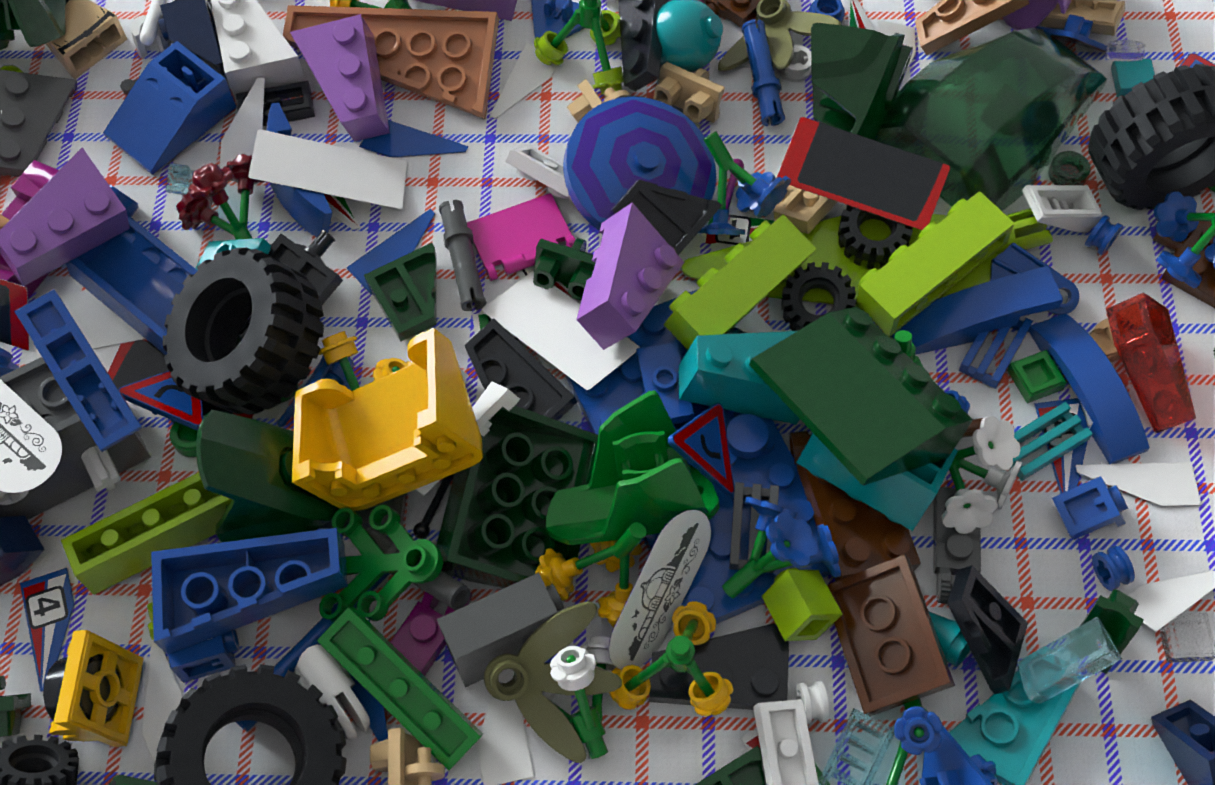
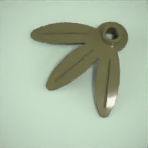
M760 0L756 7V20L758 21L759 19L765 23L772 63L779 70L787 68L794 56V44L789 33L790 31L804 36H811V27L814 23L841 25L838 19L829 15L792 11L790 4L786 0ZM744 36L722 57L718 63V70L728 71L749 60Z
M591 601L573 605L556 613L530 635L517 655L507 653L496 656L488 663L484 671V684L490 695L501 701L515 699L520 712L537 735L556 752L575 763H582L586 759L587 754L583 743L564 713L542 694V692L560 695H575V692L562 689L558 682L551 677L552 669L550 663L544 662L568 646L590 624L597 612L596 604ZM596 666L594 669V679L585 687L586 695L612 692L622 686V679L618 675ZM505 669H512L514 671L512 680L507 683L499 682V674Z

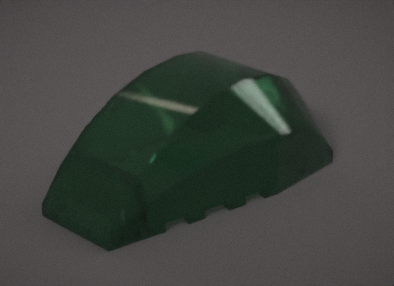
M1031 27L1014 31L929 63L898 92L891 111H886V116L874 141L949 165L950 170L940 197L951 207L963 198L968 201L980 191L1003 211L1024 194L1022 189L1026 185H1034L1041 172L1054 158L1056 151L1063 141L1069 137L1076 123L1084 116L1104 88L1107 78L1044 29Z

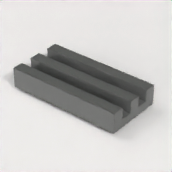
M735 482L729 569L739 570L749 561L759 531L755 529L759 513L751 506L748 560L739 559L743 498L752 497L758 500H769L770 503L778 505L779 486L770 485V489L761 488L762 484L744 487V483ZM767 537L766 553L770 551V546L772 544Z

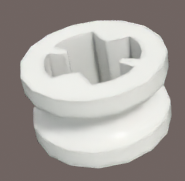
M794 45V56L791 63L795 65L790 64L787 68L779 71L781 76L790 82H802L811 75V51L802 45Z
M815 681L812 687H807L805 683H798L796 686V700L802 699L804 703L807 725L811 724L814 718L818 719L820 723L828 722L829 703L824 683L822 681Z

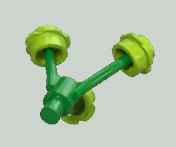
M580 0L579 9L575 10L571 19L558 34L546 31L540 38H535L534 46L537 58L546 65H552V63L560 65L564 62L563 57L568 52V46L564 39L573 28L579 24L584 28L591 29L590 36L596 42L603 70L593 73L595 82L592 85L593 88H600L601 95H604L605 90L608 88H613L615 91L623 90L621 84L623 82L621 66L610 68L605 47L614 44L617 38L621 37L620 16L609 10L601 11L600 0Z

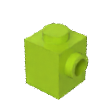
M786 569L774 578V584L761 596L784 641L817 640L843 615L819 570Z

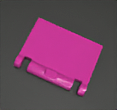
M551 193L467 222V227L473 233V244L490 281L498 279L495 269L497 265H503L506 275L534 266L536 246L540 239L557 244L565 241L566 245L571 248L575 242V238L571 234Z

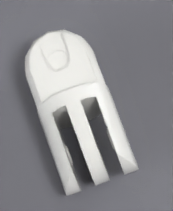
M316 644L308 647L301 654L295 668L296 674L301 676L298 680L299 684L307 690L312 684L323 693L319 699L325 708L332 705L338 715L334 723L336 728L344 730L346 739L357 738L354 726L336 700L339 698L357 726L363 732H366L370 726V719L351 689L355 682L347 670L321 645Z

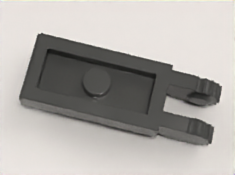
M940 487L933 499V573L937 574V602L947 604L952 590L951 575H956L959 569L971 565L979 573L981 572L980 528L976 527L970 533L961 534L956 531L955 527H946L942 522L941 516L946 511L945 503L957 492L956 488Z

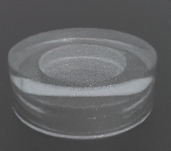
M1133 40L1110 41L1106 46L1105 58L1114 61L1143 60L1146 45L1143 42Z

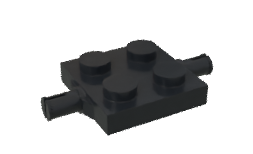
M325 230L321 231L309 247L296 244L283 234H280L271 244L272 247L268 255L304 274L308 281L313 283L319 296L318 300L321 301L322 305L343 281L321 259V256L336 241ZM251 315L239 332L238 336L242 339L249 327Z

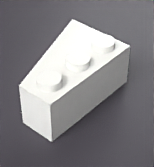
M211 0L224 71L235 100L237 93L250 91L257 78H265L264 88L306 81L298 55L257 0Z

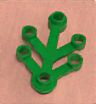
M379 505L370 514V526L376 531L388 535L400 551V553L385 554L362 525V517L350 508L339 509L332 518V527L337 528L341 535L348 537L362 555L345 556L347 575L357 576L339 594L329 593L322 598L319 604L320 615L331 622H335L348 607L353 606L358 601L357 610L365 618L371 621L383 619L388 612L389 606L412 583H428L438 577L443 567V558L438 546L427 539L414 540L400 523L398 512L387 505ZM388 514L386 523L381 525L383 517ZM350 517L349 524L344 528L345 521ZM422 556L421 561L416 565L418 559ZM385 573H395L378 593L368 591ZM376 600V607L370 612V605ZM338 602L337 610L332 614V607Z

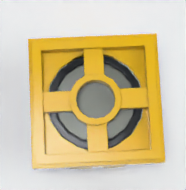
M88 630L73 631L71 643L68 645L66 654L68 657L56 661L49 669L44 681L43 698L45 708L53 720L49 734L63 735V739L68 741H100L112 747L127 746L144 658Z

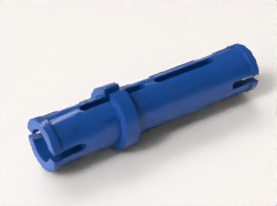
M755 19L744 23L741 28L754 81L751 87L752 94L758 100L762 124L768 126V118L770 117L771 126H775L785 120L779 95L782 89L781 82L775 76L765 23L758 19L757 29Z

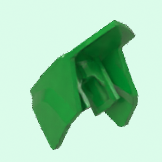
M655 390L646 392L618 409L599 427L598 444L590 482L585 485L558 490L555 493L546 516V532L550 537L567 545L619 540L634 522L644 525L647 531L646 535L660 533L672 518L684 511H701L707 516L708 520L720 509L719 499L712 482L692 465H688L687 460L669 445L668 437L676 432L659 394Z

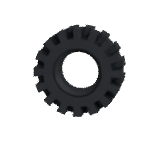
M847 205L846 210L843 209L838 230V236H840L839 245L840 248L845 247L844 255L847 258H850L852 255L855 256L854 264L860 266L862 260L868 261L867 268L873 269L875 262H879L881 269L888 263V259L896 249L904 244L909 245L913 227ZM869 219L880 220L889 226L891 234L885 240H870L862 235L860 225Z
M815 262L808 263L805 270L801 266L797 268L793 277L790 275L786 280V286L783 287L781 310H783L785 323H790V329L792 331H799L824 316L811 314L803 306L802 298L811 289L821 288L832 295L834 306L829 312L855 307L856 291L854 286H850L851 279L848 274L843 277L841 275L842 269L835 266L834 270L828 269L829 263L822 262L821 267H815Z
M25 735L17 737V743L6 740L2 742V748H0V785H77L78 752L76 748L71 749V744L67 741L58 745L59 738L53 736L48 741L42 740L43 735H34V740H27Z

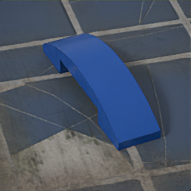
M272 103L268 114L266 131L291 136L292 128L280 104ZM270 182L280 203L304 229L315 237L322 230L329 232L333 212L323 193Z
M1066 313L1031 325L1029 333L1039 350H1047L1052 360L1056 361L1092 420L1093 424L1089 430L1093 433L1092 437L1108 463L1116 464L1147 452L1150 448L1129 393L1113 365L1089 333Z

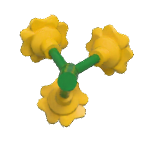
M634 522L619 540L590 543L594 549V554L580 560L574 557L566 561L561 553H556L552 548H548L545 555L540 556V564L535 574H540L545 586L553 584L561 600L565 601L568 599L569 593L574 592L573 577L581 574L583 568L595 563L598 565L605 564V568L609 572H615L620 568L619 583L615 585V591L610 592L609 596L598 599L600 606L598 616L606 618L614 628L633 589V585L629 583V568L635 564L633 556L639 555L642 552V547L639 543L646 536V528L641 523Z

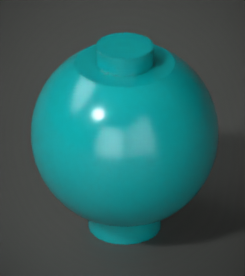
M671 0L665 3L659 9L656 18L657 35L662 46L660 64L663 65L669 62L689 72H695L709 64L717 54L721 43L723 25L719 16L709 6L699 0Z

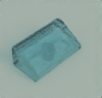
M1095 617L1017 661L1028 699L1041 704L1120 661L1122 658L1100 618Z

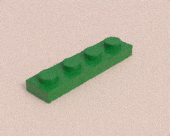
M353 606L348 607L317 640L424 747L431 748V754L448 771L483 735L453 703Z

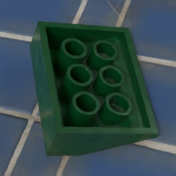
M858 307L825 314L753 357L749 363V366L863 486L948 458L973 421L954 397L946 394L931 379L930 374L923 367L914 363L901 350V346L897 341L888 337L872 322L871 316Z
M514 406L510 411L502 407L489 420L492 423L489 428L490 431L485 436L481 435L482 460L478 464L454 474L436 544L443 558L442 571L450 576L474 583L506 588L535 575V571L540 564L539 558L545 555L548 548H552L556 553H561L566 561L574 557L578 558L581 544L567 545L550 537L546 532V516L551 500L558 490L577 487L590 482L598 444V435L518 406Z

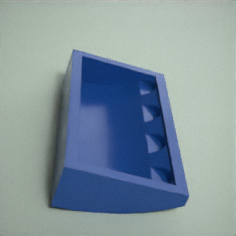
M127 214L130 229L65 264L73 279L159 351L167 355L163 348V336L167 335V328L164 326L166 316L171 314L174 306L171 302L175 294H180L184 288L182 283L188 275H194L198 270Z

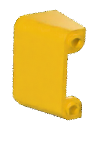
M433 328L420 333L409 341L407 345L408 358L413 364L353 391L333 379H320L295 391L292 483L340 509L350 508L353 511L368 509L478 464L483 458L482 437L452 342Z

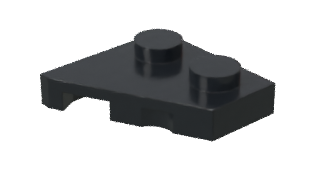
M973 565L959 569L947 604L990 690L994 694L1010 691L1028 622Z

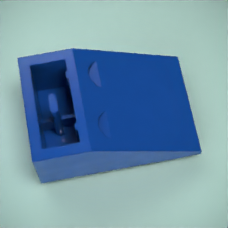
M176 41L147 64L103 133L153 175L236 108V104L226 79Z

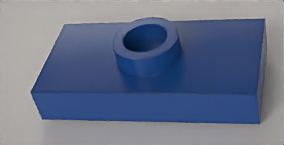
M677 342L637 348L636 356L644 393L655 390L659 394L673 424L689 422L694 419L692 403L679 399L678 366L681 362Z

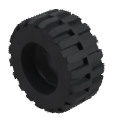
M1195 64L1191 68L1184 65L1175 67L1174 71L1169 73L1164 71L1158 73L1144 84L1140 82L1132 87V91L1127 95L1118 97L1113 102V107L1101 114L1098 124L1094 125L1091 131L1088 150L1095 167L1116 202L1135 210H1143L1145 207L1153 210L1158 203L1164 202L1166 195L1170 192H1180L1183 196L1194 197L1201 194L1200 191L1215 185V66Z
M247 247L222 251L214 255V260L208 259L198 265V271L194 275H188L182 283L184 288L180 294H175L171 302L174 305L170 315L167 314L164 324L167 328V335L163 336V348L167 352L164 359L169 372H171L173 381L186 394L236 414H257L264 411V409L269 410L282 403V397H290L298 389L297 383L300 380H306L311 372L309 366L312 359H317L321 348L317 344L319 338L323 337L324 325L320 321V317L324 316L322 304L318 300L319 296L313 283L309 282L304 274L257 249L251 250ZM251 315L247 332L235 348L239 332Z
M261 664L258 670L248 672L246 665L231 667L228 675L221 677L216 672L205 678L202 686L197 690L191 688L181 698L176 710H172L165 723L158 744L154 764V780H157V785H211L206 777L204 768V757L208 743L217 731L225 725L237 721L251 720L262 722L275 728L290 744L295 757V771L290 785H339L340 778L345 774L347 758L342 757V749L346 745L344 730H336L334 723L338 715L333 706L329 705L325 708L319 701L323 693L313 684L307 690L297 683L301 677L300 675L288 670L285 677L273 674L274 666Z

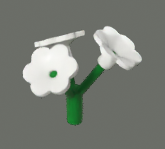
M994 416L983 418L980 423V429L975 430L973 433L974 446L958 450L949 468L957 492L946 501V511L942 514L941 518L946 527H955L958 533L967 534L975 530L976 527H987L993 522L992 513L997 508L1002 509L1023 463L1017 461L1012 467L1013 458L1019 456L1021 449L1019 442L1014 438L1012 424L1006 420L998 421ZM977 454L982 464L990 467V469L986 470L964 460V458ZM959 468L984 478L983 483L996 488L998 501L996 502V499L992 496H984L980 490L966 489Z

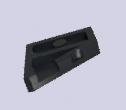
M638 179L614 205L611 211L616 214L630 203H633L679 255L722 205L718 201L707 200L687 194L686 192L668 189Z

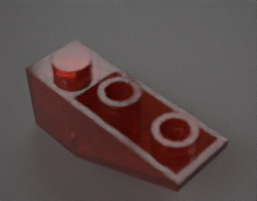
M1144 292L1107 308L1106 312L1114 345L1154 432L1159 433L1196 419L1168 308Z

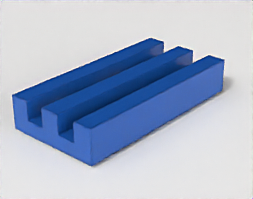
M1025 318L1022 321L1019 319L1017 325L1001 328L979 367L975 368L971 365L991 331L978 333L958 371L996 389L1026 337L1033 320ZM1011 328L1017 330L1016 336L993 376L987 374L986 371Z

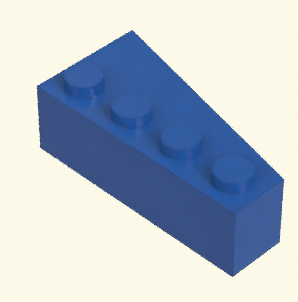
M337 528L151 552L154 643L169 655L348 587L345 544Z

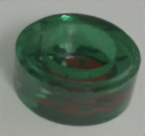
M1063 151L1054 156L1048 170V175L1054 185H1084L1090 173V164L1080 153Z

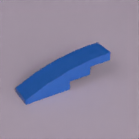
M1049 266L998 278L936 299L898 331L906 330L912 334V343L916 347L915 355L971 343L974 342L978 333L1017 325L1021 316L1060 308L1063 297ZM895 333L890 338L894 339Z
M55 289L14 311L51 370L56 382L101 452L142 429V426Z

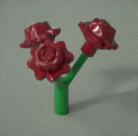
M240 154L233 161L227 162V166L223 167V169L217 164L208 163L193 172V184L189 186V192L182 195L181 201L176 205L184 230L196 229L200 223L204 222L209 226L215 224L232 234L235 239L252 238L247 229L249 195L253 194L255 184L266 182L248 177L252 155ZM230 180L238 183V193L241 194L239 221L227 202L229 196L224 190ZM213 202L216 206L220 205L230 224L219 218L218 212L211 209Z

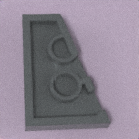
M0 70V175L20 177L34 160H38L47 143L48 135L55 123H58L63 108L69 97H72L77 89L76 79Z

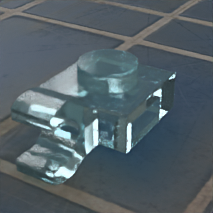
M169 164L167 183L172 185H166V191L168 193L186 195L189 192V186L193 184L192 176L194 170H191L187 165Z

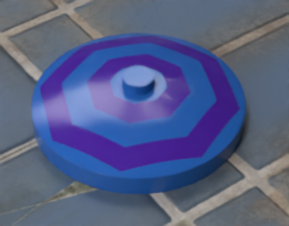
M632 96L606 101L590 110L579 121L565 149L563 172L565 184L572 202L581 215L600 231L601 223L614 215L611 209L638 179L712 200L716 187L715 161L703 141L704 135L686 115L661 101Z

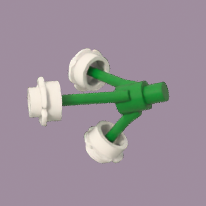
M592 637L588 646L566 647L559 651L550 663L552 669L551 677L558 682L562 689L575 692L580 711L570 715L558 705L556 706L571 722L582 743L586 744L591 759L608 753L602 737L606 733L602 724L603 693L593 695L592 706H589L585 687L594 679V669L596 666L610 672L616 668L609 657L610 638ZM542 692L551 702L556 695L554 693Z

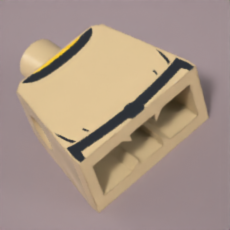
M66 0V33L62 37L46 43V45L71 77L76 79L125 42L127 37L117 15L90 0Z

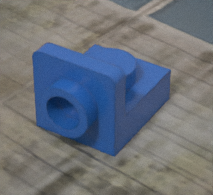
M1101 476L1052 498L1073 540L1114 522L1118 527L1126 524L1121 512L1128 509V506L1117 485L1109 488Z
M236 629L169 654L170 669L184 683L236 667L233 652L240 648Z

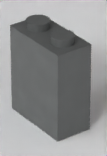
M537 573L438 618L437 622L465 688L484 679V671L488 663L496 656L507 653L517 655L530 635L547 619L562 611L564 606L553 584L545 586L540 574Z

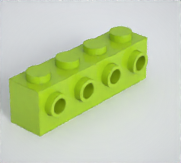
M980 191L968 201L964 198L959 200L952 206L947 213V217L937 224L933 221L928 224L919 234L917 241L909 247L904 244L896 249L888 259V263L880 270L876 268L869 270L858 283L859 290L855 304L861 310L868 313L872 321L890 337L1007 244L1015 223Z
M784 214L772 224L767 220L763 221L749 235L753 241L748 246L744 247L741 243L737 244L723 258L726 265L718 271L714 266L711 267L696 282L700 287L696 292L691 295L685 290L669 305L673 313L663 325L687 350L696 336L727 334L795 272L817 249Z
M198 472L61 539V543L74 576L95 595L151 567V552L191 547L215 535V526L224 515L226 505L230 504L232 499L204 489Z

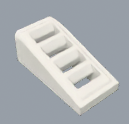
M1026 185L1022 189L1039 223L1078 233H1088L1103 217L1088 185Z

